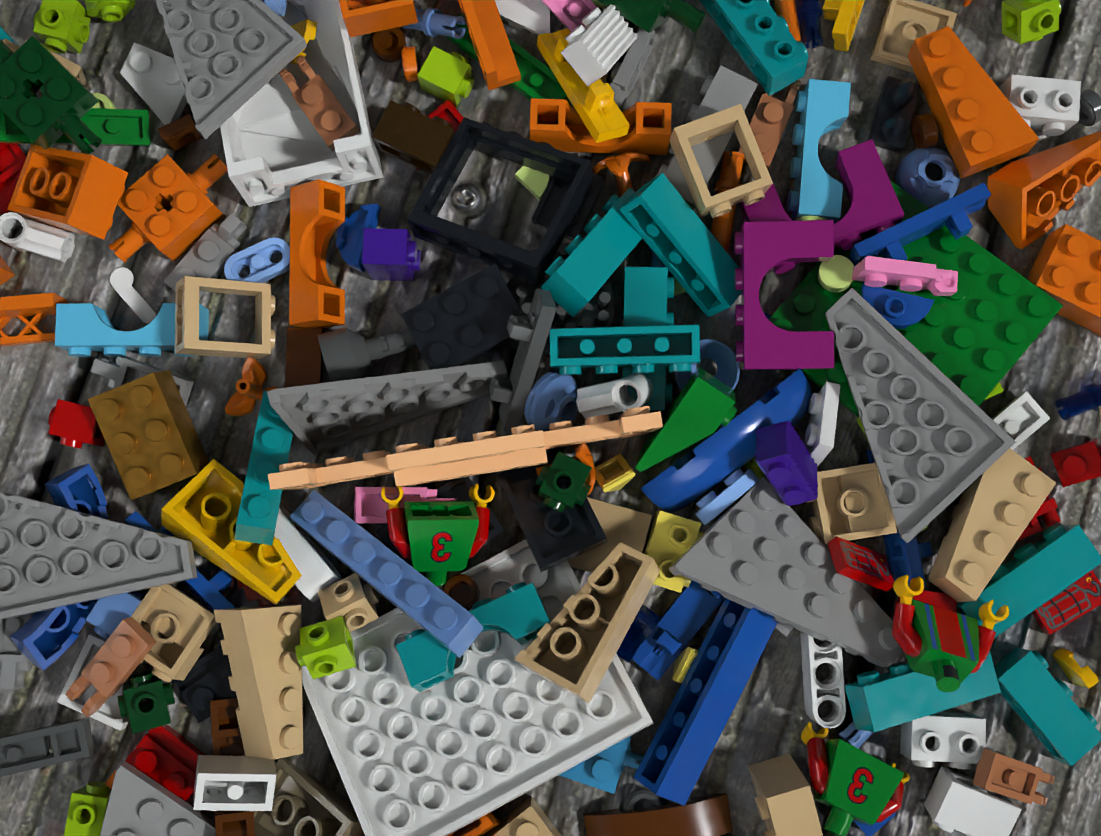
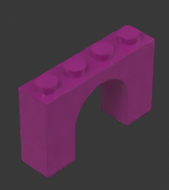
M873 139L838 151L836 168L849 197L850 209L839 222L833 224L834 250L841 247L843 250H850L853 248V245L901 223L904 212ZM774 184L767 190L765 198L748 206H745L744 201L738 203L745 222L793 221L784 211ZM799 262L779 264L770 269L766 274L775 272V274L788 272Z
M833 220L743 222L741 232H735L734 236L735 254H741V268H735L734 278L735 290H741V304L735 305V326H741L742 341H735V362H742V370L834 368V331L793 332L783 330L767 319L759 301V289L763 277L773 267L787 262L829 261L834 257Z

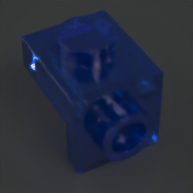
M642 604L616 652L618 657H621L626 662H630L635 656L638 647L657 626L661 617Z

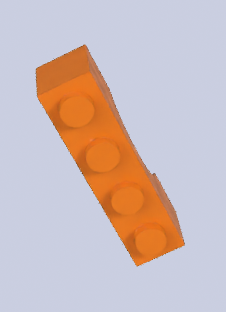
M531 98L530 140L538 143L546 142L555 149L564 152L618 154L639 152L648 155H667L671 136L672 103L636 102L632 107L622 112L630 124L628 134L596 143L575 108L566 99Z
M320 179L290 187L289 325L324 329L345 325V290L337 287L331 281L326 268V252L329 241L335 230L345 222V187Z

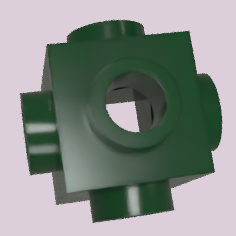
M558 451L551 466L544 464L535 483L541 486L539 496L544 498L542 504L560 513L563 512L564 508L572 511L575 503L582 506L591 488L585 482L592 467ZM566 481L570 487L561 489L557 486V483Z
M151 671L131 676L130 682L124 683V694L117 696L121 717L129 716L132 733L135 734L170 724L171 713L169 705L175 703L171 682L164 683L162 679L155 675L153 676ZM143 698H151L152 700H151V701H148V702H145V701H142L141 699H143Z

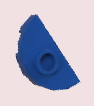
M364 204L360 206V210L354 212L349 218L345 217V222L337 230L336 246L340 251L341 257L351 268L363 273L365 272V267L362 264L364 228L376 229L382 209L378 204Z
M864 283L861 286V297L895 329H905L910 325L918 323L927 316L934 303L932 299L881 287H869Z

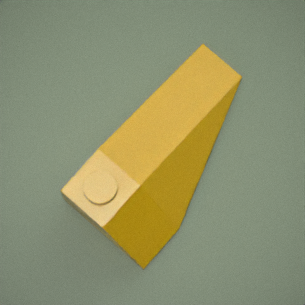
M213 459L161 509V524L177 538L192 541L194 551L276 605L302 575L279 539H276L275 536L272 546L235 540L236 522L244 484L239 478Z

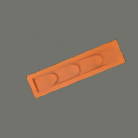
M457 0L462 16L466 21V27L488 91L520 81L521 74L495 0Z
M55 293L0 297V335L2 336L0 337V346L55 342V333L45 334L37 325L46 315H56V304H68V300ZM34 316L31 321L28 318H26ZM12 318L21 319L26 326L17 336L10 337L2 330ZM32 331H35L37 333L34 335H29Z

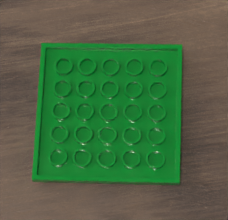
M890 181L904 212L901 222L929 209ZM944 226L902 248L907 255L906 261L936 264L937 269L958 271V290L955 294L951 296H934L929 290L923 289L907 292L900 290L899 286L886 285L881 288L934 300L926 317L905 329L896 330L979 407L1063 305L965 235L955 240L948 228ZM841 247L834 250V255H842L849 259L852 249L843 250ZM823 261L818 262L769 318V321L783 330L793 332L830 331L825 313L851 288L861 296V286L864 281L853 280L846 290L837 293L829 292L818 281V270ZM834 343V368L800 370L820 388L827 381L839 384V403L859 418Z

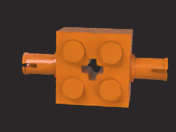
M213 153L192 174L189 171L185 173L167 154L124 191L123 195L119 198L117 205L132 220L130 222L132 226L113 243H110L108 247L115 251L114 254L125 263L136 251L149 242L150 244L153 243L160 252L172 261H176L202 237L208 228L210 229L215 223L218 224L225 217L219 208L207 197L208 192L206 190L225 173H228L227 166Z

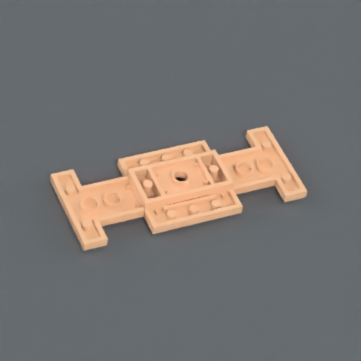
M649 406L627 409L626 412H623L624 414L618 417L619 420L610 421L608 414L588 417L583 426L572 427V421L570 420L549 424V431L545 432L543 430L535 431L534 424L513 427L511 428L512 435L502 437L496 436V431L472 434L473 441L458 442L457 437L434 440L435 447L433 448L422 446V444L419 445L418 443L395 446L396 454H390V452H385V450L363 453V461L354 462V457L348 458V456L326 459V467H324V464H310V462L286 463L279 465L280 472L268 474L270 490H303L334 485L339 482L394 474L396 487H406L548 463L546 449L649 434L663 427L661 412L650 413Z

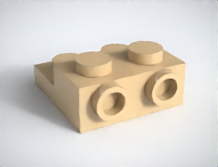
M875 463L817 472L818 497L806 503L812 502L814 517H809V528L823 544H828L836 536L850 541L897 533L895 519Z
M172 584L150 588L131 616L157 641L140 663L145 660L154 667L151 672L168 683L172 679L184 681L204 651L200 646L216 624L214 612Z

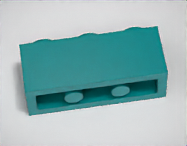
M1016 647L994 666L1001 690L1000 694L1053 758L1072 766L1101 741V733L1095 727L1098 723L1083 707L1079 708L1071 699L1073 696L1071 689L1060 679H1054L1048 672L1049 664L1043 656L1035 650L1031 651Z

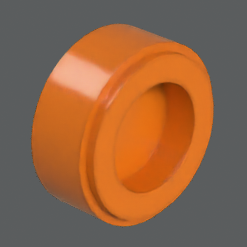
M403 47L401 55L405 80L407 82L419 81L417 77L419 65L416 47Z

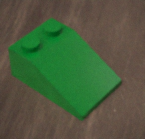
M698 367L662 418L663 427L653 431L640 450L635 468L642 472L713 434L719 425L726 427L737 411V408H735L734 390Z

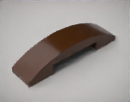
M237 698L210 701L213 755L245 756L236 715V709L239 707ZM215 811L216 836H255L254 811Z
M727 793L693 797L691 801L686 802L685 806L676 803L620 812V809H612L584 814L587 836H720L733 831Z

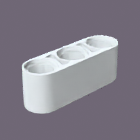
M280 503L274 536L276 539H279L302 575L295 585L311 602H315L319 599L318 591L340 581L342 577L309 535L290 518L291 514Z
M801 632L806 714L824 728H835L843 722L846 715L842 647L828 640L823 644L816 645L812 636ZM827 663L830 668L829 676L823 681H818L815 675L816 669L820 664ZM830 700L832 704L831 713L827 717L820 718L818 715L820 703Z

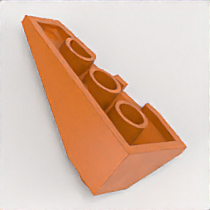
M1101 131L1013 161L987 177V188L991 193L988 199V208L1015 247L1023 249L1046 234L1053 226L1051 219L1061 209L1068 211L1074 204L1073 197L1083 186L1091 187L1101 176Z

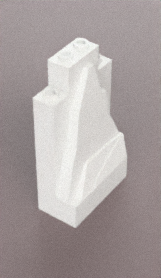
M287 0L285 16L279 17L290 26L305 19L317 22L315 39H309L307 47L303 51L306 54L304 58L316 75L319 74L360 131L354 136L333 140L335 150L332 151L291 94L293 92L280 74H276L220 126L229 178L249 207L290 198V187L317 179L339 186H347L383 178L378 149L372 139L373 132L367 114L352 37L349 36L344 23L339 0ZM288 63L284 67L296 79L299 88L310 80L301 71L298 63Z

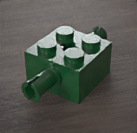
M598 0L607 7L611 4L615 5V10L620 11L621 16L648 33L666 23L669 18L686 27L690 32L695 33L706 15L705 12H701L684 0Z
M31 36L15 52L0 39V110L34 143L46 150L65 134L81 150V153L91 154L94 152L84 141V138L96 148L100 146L102 139L97 137L80 118L99 100L34 36ZM40 89L43 96L38 99L36 93Z

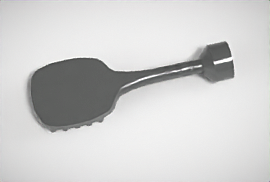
M570 243L560 244L551 264L559 255L564 260L569 256L564 250ZM500 270L523 315L528 317L535 290L541 289V286L550 276L546 273L541 283L537 284ZM609 278L574 317L555 302L557 309L550 329L610 327L615 317V303ZM346 327L318 335L321 352L331 382L364 378L371 366L372 360L418 348L408 328L364 340L363 336ZM550 331L543 353H550ZM513 338L507 340L506 342L510 347L517 351L520 340Z

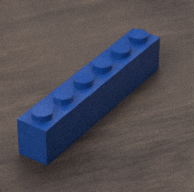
M725 598L633 778L654 794L685 806L778 621L773 619L774 616L756 608L749 609Z

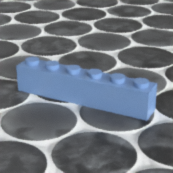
M313 490L291 514L290 518L305 533L457 657L460 658L484 629L474 615L317 491Z

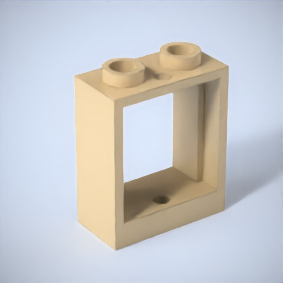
M741 104L673 129L669 141L700 217L711 214L712 218H716L730 212L732 205L744 201L745 206H748L765 198V193L773 182ZM735 131L754 181L711 196L691 146Z
M193 276L182 277L176 282L175 354L236 358L252 357L254 359H261L271 354L276 339L275 331L271 329V316L274 314L276 304L274 295H271V284ZM199 291L255 296V344L199 340Z

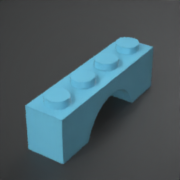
M809 79L803 91H798L795 112H800L799 124L794 126L792 144L797 145V156L792 158L790 165V178H795L794 191L790 190L787 199V211L792 212L791 219L793 221L800 216H820L833 220V224H835L841 217L843 183L832 178L822 167L818 157V143L820 137L830 131L840 129L847 119L851 83Z
M92 303L56 304L55 346L67 350L69 356L90 357L91 351H103V355L109 357H125L126 351H139L140 356L159 357L161 356V351H174L176 356H196L175 354V303H163L153 321L145 327L134 331L117 330L110 322L106 311ZM199 303V340L208 341L209 310Z

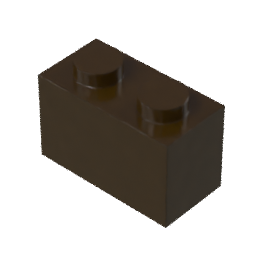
M390 100L372 135L376 148L425 172L433 174L455 134L452 125L440 117L434 116L431 119L420 114L421 111L410 103L402 102L400 105Z

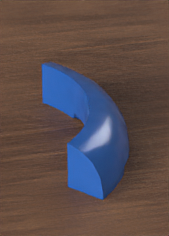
M800 369L795 371L733 418L726 427H721L696 446L693 451H689L644 485L641 490L655 505L664 510L674 512L685 508L756 456L755 453L757 451L755 448L757 445L755 443L757 440L755 437L757 434L755 432L759 428L784 421H789L791 426H794L808 412L812 397L811 387L804 373Z
M90 464L70 469L44 484L55 505L108 519L105 507L107 506L106 497ZM98 599L36 612L10 638L36 667L44 671L75 642L79 636L78 632L84 626L86 618Z

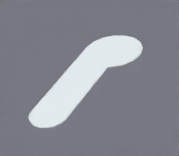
M124 267L115 269L110 275V284L144 323L149 324L156 317V313L132 286L134 281L132 272Z

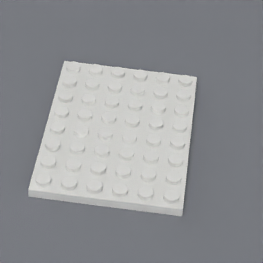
M526 539L461 573L470 576L477 583L480 590L479 601L486 598L495 600L506 595L505 591L515 584L525 582L528 585L533 582L551 621L564 608L563 604L571 595L575 596L582 588L568 561L540 572ZM443 585L437 587L442 590ZM399 608L350 633L353 638L356 667L317 679L312 678L306 666L302 667L303 687L365 836H448L653 724L617 653L591 701L587 703L526 669L514 660L522 649L526 650L534 640L521 645L513 637L500 631L481 632L460 658L456 657L454 677L419 692L410 685L396 645L404 642V637L407 634L423 628Z

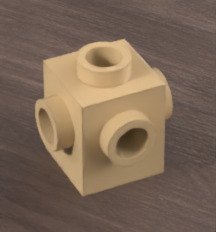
M356 573L318 591L325 618L329 620L343 616L350 632L379 619L375 604L379 602L376 590L368 583L365 584Z

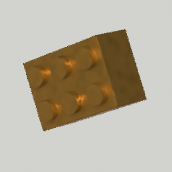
M170 370L153 372L88 399L131 500L194 476L209 464V460Z

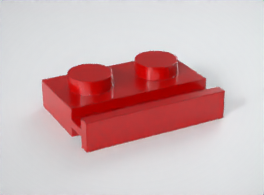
M163 725L150 729L125 761L187 802L194 793L198 755L205 754L169 725Z

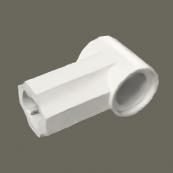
M13 212L4 213L0 216V240L14 249L23 252L28 251L63 263L72 256L75 248V235L73 233L26 219ZM22 226L23 229L20 236L13 239L14 230Z
M633 373L625 378L577 389L576 399L579 413L586 419L588 417L621 411L626 412L627 409L641 407L652 398L653 385L646 375ZM627 385L636 389L637 400L632 399L628 395Z

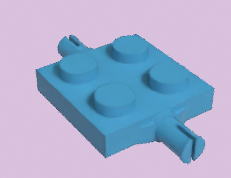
M631 735L559 774V776L614 794L619 776L626 766L638 769L640 763L635 761L642 762L644 756L631 752Z

